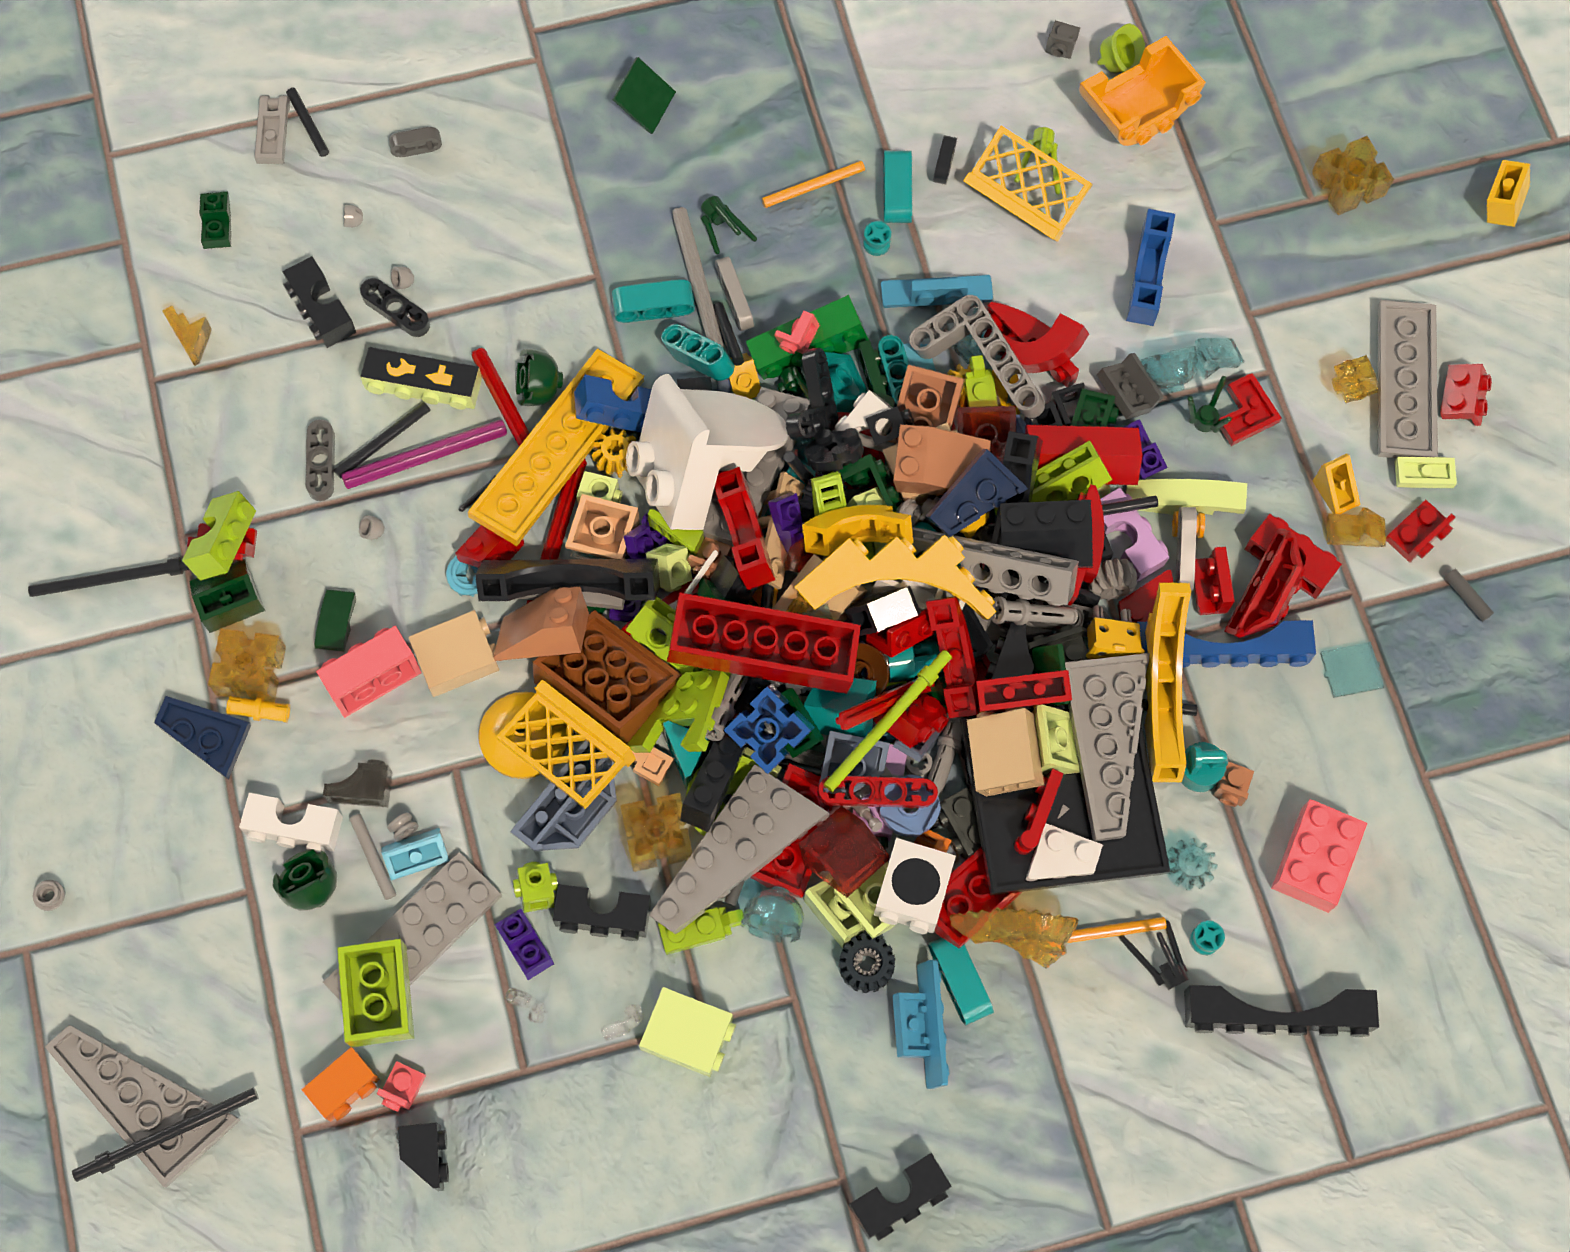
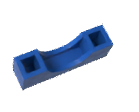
M1148 209L1142 226L1126 318L1128 322L1154 326L1160 309L1163 273L1175 220L1174 213Z

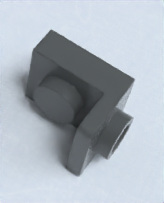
M1055 20L1048 37L1045 52L1056 57L1071 59L1081 27Z

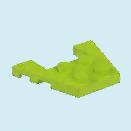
M716 670L685 672L627 745L634 753H650L664 729L663 723L670 721L680 726H690L680 744L688 752L706 751L709 741L705 739L707 730L712 731L714 728L715 720L712 718L715 707L721 706L729 676L722 671Z

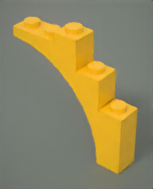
M946 535L937 539L917 558L914 556L917 550L905 537L902 540L894 537L870 560L866 557L869 553L866 547L858 539L853 542L848 538L793 587L813 610H816L833 596L856 585L877 580L901 579L925 583L947 591L965 602L984 620H988L997 612L992 606L995 604L993 598L984 589L979 592L972 584L975 579L964 567L959 569L956 566L965 558L961 553L964 548L953 536L948 539Z
M1159 583L1153 613H1149L1145 631L1147 650L1150 655L1145 675L1148 710L1144 727L1153 782H1182L1186 768L1182 720V665L1185 626L1191 596L1190 583Z

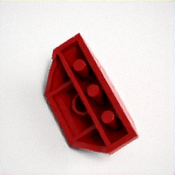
M1281 528L1277 529L1224 632L1241 638L1276 626L1286 616L1289 610L1288 604L1293 595L1300 590L1303 582L1302 578L1305 574L1294 532Z

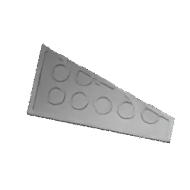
M1150 653L1065 662L1066 670H1069L1072 701L1069 702L1068 709L1094 842L1120 839L1126 836L1130 807V788L1134 777L1135 754H1137L1143 709L1141 708L1142 697L1146 686L1145 675Z

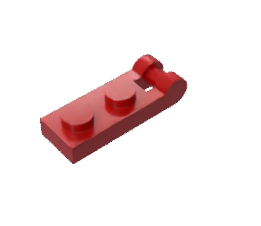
M1052 769L1046 776H1043L1044 785L1035 788V793L1039 795L1036 803H1031L1026 812L1025 820L1029 821L1026 831L1016 839L1014 844L1015 850L1019 854L1026 855L1038 845L1064 773Z

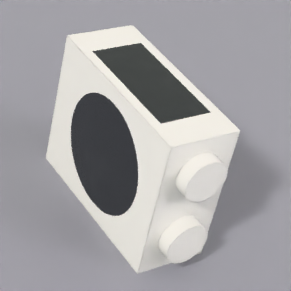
M896 838L874 916H878L880 921L887 924L896 925L900 923L907 925L910 930L916 933H933L956 856Z

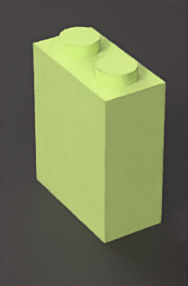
M663 987L639 1047L641 1051L711 1077L713 1070L718 1072L722 1065L725 1054L720 1051L724 1041H731L736 1024L732 1023V1013Z

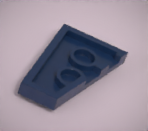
M982 449L926 517L946 536L951 537L980 519V516L988 511L998 508L1000 503H1006V500L1024 492L1028 488L988 449Z
M165 696L154 721L157 727L228 780L251 728V724L247 721Z

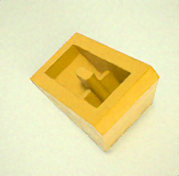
M1346 453L1323 464L1312 482L1333 515L1338 516L1361 505L1350 455Z

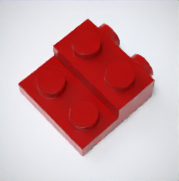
M924 694L912 702L887 732L911 749L919 742L925 743L934 732L940 733L949 721V718L946 717L948 714L947 708L942 706L936 698ZM887 712L874 717L873 721L877 724Z

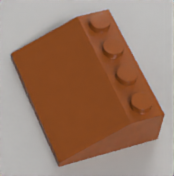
M595 610L588 616L581 653L542 656L532 662L534 684L538 685L541 680H544L625 744L632 739L682 676Z

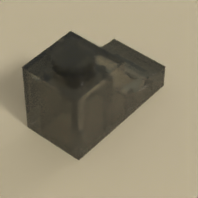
M371 759L367 763H358L356 771L350 777L337 783L324 784L323 796L328 803L388 808L393 772L389 765H385L386 763L381 760Z

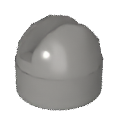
M345 205L344 227L353 228L359 226L363 221L362 210L354 205Z
M403 266L394 267L391 271L393 287L395 289L410 287L414 283L412 271Z
M364 516L359 525L360 536L370 540L382 536L384 533L383 522L373 516Z

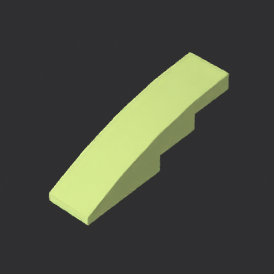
M1200 479L1139 480L1138 485H1127L1126 494H1129L1132 499L1157 496L1158 507L1138 511L1173 515L1174 511H1179L1180 507H1196L1197 513L1213 515L1214 511L1244 514L1246 510L1247 483Z

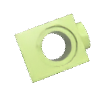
M584 471L576 496L578 505L582 494L595 497L594 494L598 491L608 493L606 496L601 497V499L621 503L623 491L619 490L618 479Z
M665 544L646 553L647 559H658L660 588H664L665 591H677L682 588L683 584L693 580L691 567L687 561L689 557L687 547Z

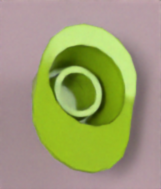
M1128 23L1104 39L1100 45L1101 58L1097 61V64L1105 65L1107 70L1113 73L1125 72L1138 65L1145 49L1144 38L1140 30L1134 24Z

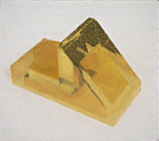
M173 306L162 310L193 365L200 364L212 331L206 317L189 324L183 313L178 315Z
M1363 507L1358 515L1329 513L1326 517L1327 544L1366 547L1386 546L1385 519L1368 508Z

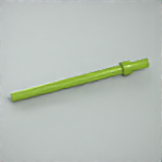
M942 650L929 666L925 665L917 674V680L825 781L824 786L828 790L833 792L920 693L927 686L931 687L939 678L938 673L952 659V656L947 651Z

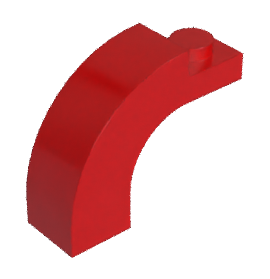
M1060 313L1050 330L1038 340L1019 342L1004 334L1003 336L1027 373H1041L1055 369L1069 361L1080 350L1089 333L1084 325ZM988 329L983 337H989L992 329ZM1000 352L997 355L1002 356V360L1005 358L1006 352Z

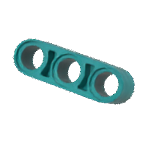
M884 150V223L912 222V151Z
M684 279L622 286L612 291L614 317L616 321L622 323L685 316L695 310L692 284Z
M678 324L668 326L663 331L661 336L662 342L675 360L718 381L725 380L733 374L735 366L720 344Z
M887 335L878 344L881 361L879 370L881 374L886 376L888 383L886 393L894 399V407H896L909 361L901 339L894 335ZM892 350L896 354L888 355L884 351ZM901 375L903 379L896 380L891 376Z
M942 937L929 942L928 947L933 960H938L941 978L963 1024L966 1026L993 1014L992 1003L965 945L957 948Z

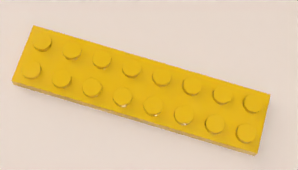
M596 349L468 511L470 519L516 546L594 447V442L599 441L601 433L604 434L609 428L608 425L576 419L574 391L584 375L612 380L614 393L625 401H629L636 388L644 383V375L599 349Z

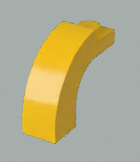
M857 505L844 507L820 514L802 524L805 552L829 556L848 538L853 542L858 539L861 543L880 542L888 544L894 537H898L900 540L905 537L911 544L914 543L911 515L893 512V506Z

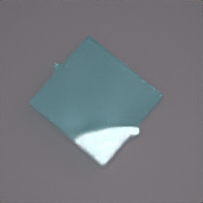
M1371 642L1320 652L1326 671L1324 677L1328 678L1333 698L1384 688L1379 671L1380 662L1376 661Z

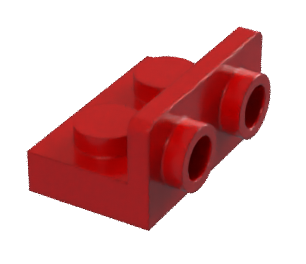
M1425 500L1386 536L1385 540L1409 563L1417 556L1423 559L1434 548L1431 543L1436 538L1442 541L1454 529L1450 524L1456 517L1451 513L1446 518L1431 503Z
M1214 547L1209 558L1195 559L1194 589L1199 615L1228 613L1235 602L1226 547Z

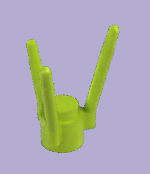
M1048 127L1035 129L1033 139L1028 140V143L1047 155L1051 153V158L1058 161V145L1054 142L1055 132ZM1031 151L1025 152L1021 161L1022 168H1026L1032 153ZM1052 165L1054 181L1059 180L1058 169ZM1016 174L1014 179L1016 183L1020 181L1019 174ZM1060 184L1054 185L1055 193L1057 195L1060 194Z

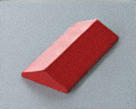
M1026 425L1025 434L1036 435L1043 440L1037 470L1084 443L1091 441L1112 478L1110 482L1104 485H1138L1143 456L1139 428Z
M789 763L781 782L825 811L830 812L832 810L831 807L833 805L823 803L818 797L817 790L820 776ZM828 793L829 798L835 797V794ZM832 820L821 831L816 825L813 826L806 835L792 842L783 849L780 855L750 878L769 889L802 898ZM816 842L813 852L810 855V847L812 844Z
M982 847L951 873L934 930L937 935L957 948H961L1022 893L1016 892L990 896Z

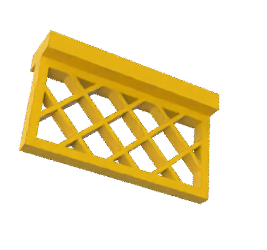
M1002 125L972 172H969L963 180L1057 242L1064 233L1062 231L1093 185ZM1005 134L1012 139L1014 151L1000 154L998 143ZM1017 143L1021 144L1025 148L1018 149ZM995 150V155L990 156L992 152ZM1028 151L1035 153L1037 165L1022 168L1019 154ZM1015 155L1018 170L1003 173L1000 158ZM1040 157L1046 160L1047 163L1041 164ZM997 160L998 175L987 177L980 172L986 162ZM1055 166L1058 169L1059 180L1044 183L1042 168ZM1038 169L1040 184L1026 188L1023 173ZM1062 171L1070 177L1063 179ZM1019 174L1022 189L1007 190L1004 177ZM1000 178L1001 185L994 180ZM1077 180L1084 185L1077 196L1067 198L1065 182ZM1060 184L1063 199L1048 202L1045 187ZM1041 188L1044 204L1032 206L1028 202L1027 192ZM1023 193L1024 200L1015 194ZM1074 201L1069 208L1068 202ZM1064 203L1066 214L1061 222L1058 223L1051 218L1049 206ZM1045 207L1046 214L1038 209Z
M541 680L534 688L536 694L496 737L502 744L586 809L624 766L628 768L636 758L628 745L544 680ZM540 704L546 709V719L531 721L530 713ZM566 724L568 726V736L552 738V725ZM547 726V739L531 741L532 727ZM526 728V741L513 743L508 739L514 730ZM573 742H589L590 753L574 755ZM569 743V756L553 758L552 745ZM547 745L548 759L534 760L531 747ZM609 758L614 762L608 771L596 773L595 759ZM591 760L590 774L575 775L574 762ZM569 763L570 776L556 777L553 774V764ZM591 780L592 789L582 798L575 791V782Z

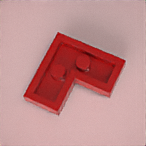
M1253 373L1228 384L1226 389L1239 409L1219 418L1218 421L1228 416L1232 418L1228 424L1220 428L1231 446L1280 423L1282 417Z

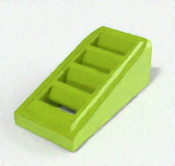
M838 471L811 479L815 517L828 511L847 507L842 478ZM834 487L832 490L821 492L823 488ZM835 498V500L826 503L823 502L825 500Z
M649 510L648 520L651 527L674 545L687 547L688 555H697L704 541L703 530L670 529L659 511Z

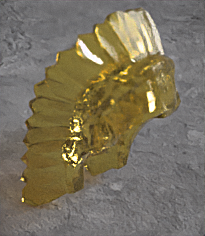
M997 907L991 913L981 910L979 913L968 911L965 915L960 913L950 915L951 925L961 934L970 938L975 944L996 942L1007 945L1018 951L1023 959H1031L1046 969L1067 953L1066 945L1079 921L1076 917H1063L1061 914L1053 916L1051 913L1043 914L1038 910L1029 912L1024 908L1016 911L1012 908L1001 910Z

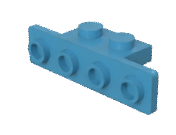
M990 275L887 280L881 282L882 305L884 308L950 305L967 295L977 296L982 303L993 301Z
M929 960L917 965L919 993L893 994L897 1057L924 1058L927 1089H936L948 1085L949 1067L946 1062L945 1046L947 1038L943 1026L944 1005L941 1000L940 990L941 972L938 960Z

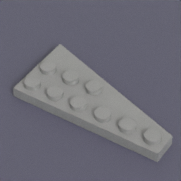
M754 765L649 916L674 934H677L701 916L705 909L714 902L727 896L731 892L730 890L743 880L745 882L775 859L796 839H801L818 822H823L830 816L829 812L769 773L767 774L757 765Z
M70 1025L45 1046L47 1051L127 1145L214 1106L210 1102ZM227 1113L137 1154V1156L161 1185L167 1188L231 1130L240 1119Z

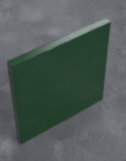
M636 57L612 100L645 130L653 134L676 91L639 57Z

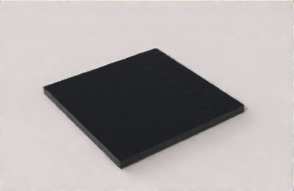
M1068 705L1050 706L1069 712ZM977 716L960 718L990 896L1164 875L1171 872L1141 724L1137 754H1135L1134 777L1130 788V807L1126 836L1120 839L1095 841L1103 846L1095 872L1092 875L1067 876L1061 879H1037L1036 881L1029 882L1025 879L1035 848L1030 853L1022 855L1015 850L1014 844L1016 839L1026 831L1029 822L1025 820L1026 812L1031 803H1036L1039 794L1035 793L1036 787L987 797L977 792L967 720L977 718ZM1063 774L1046 824L1093 841L1081 774ZM1064 804L1069 810L1058 818Z

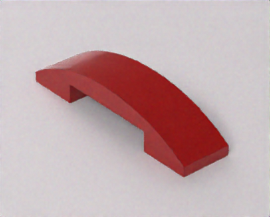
M957 597L927 600L926 606L931 631H936L940 653L942 650H945L952 656V659L943 668L947 685L943 691L949 718L977 715L979 714V704L976 688L977 673L968 628Z

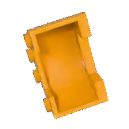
M1165 36L1145 47L1138 65L1109 81L1108 77L1101 71L1081 82L1079 92L1120 144L1130 146L1139 143L1142 146L1159 132L1164 134L1173 127L1174 121L1189 106L1194 105L1202 97L1200 92L1206 82L1169 38Z

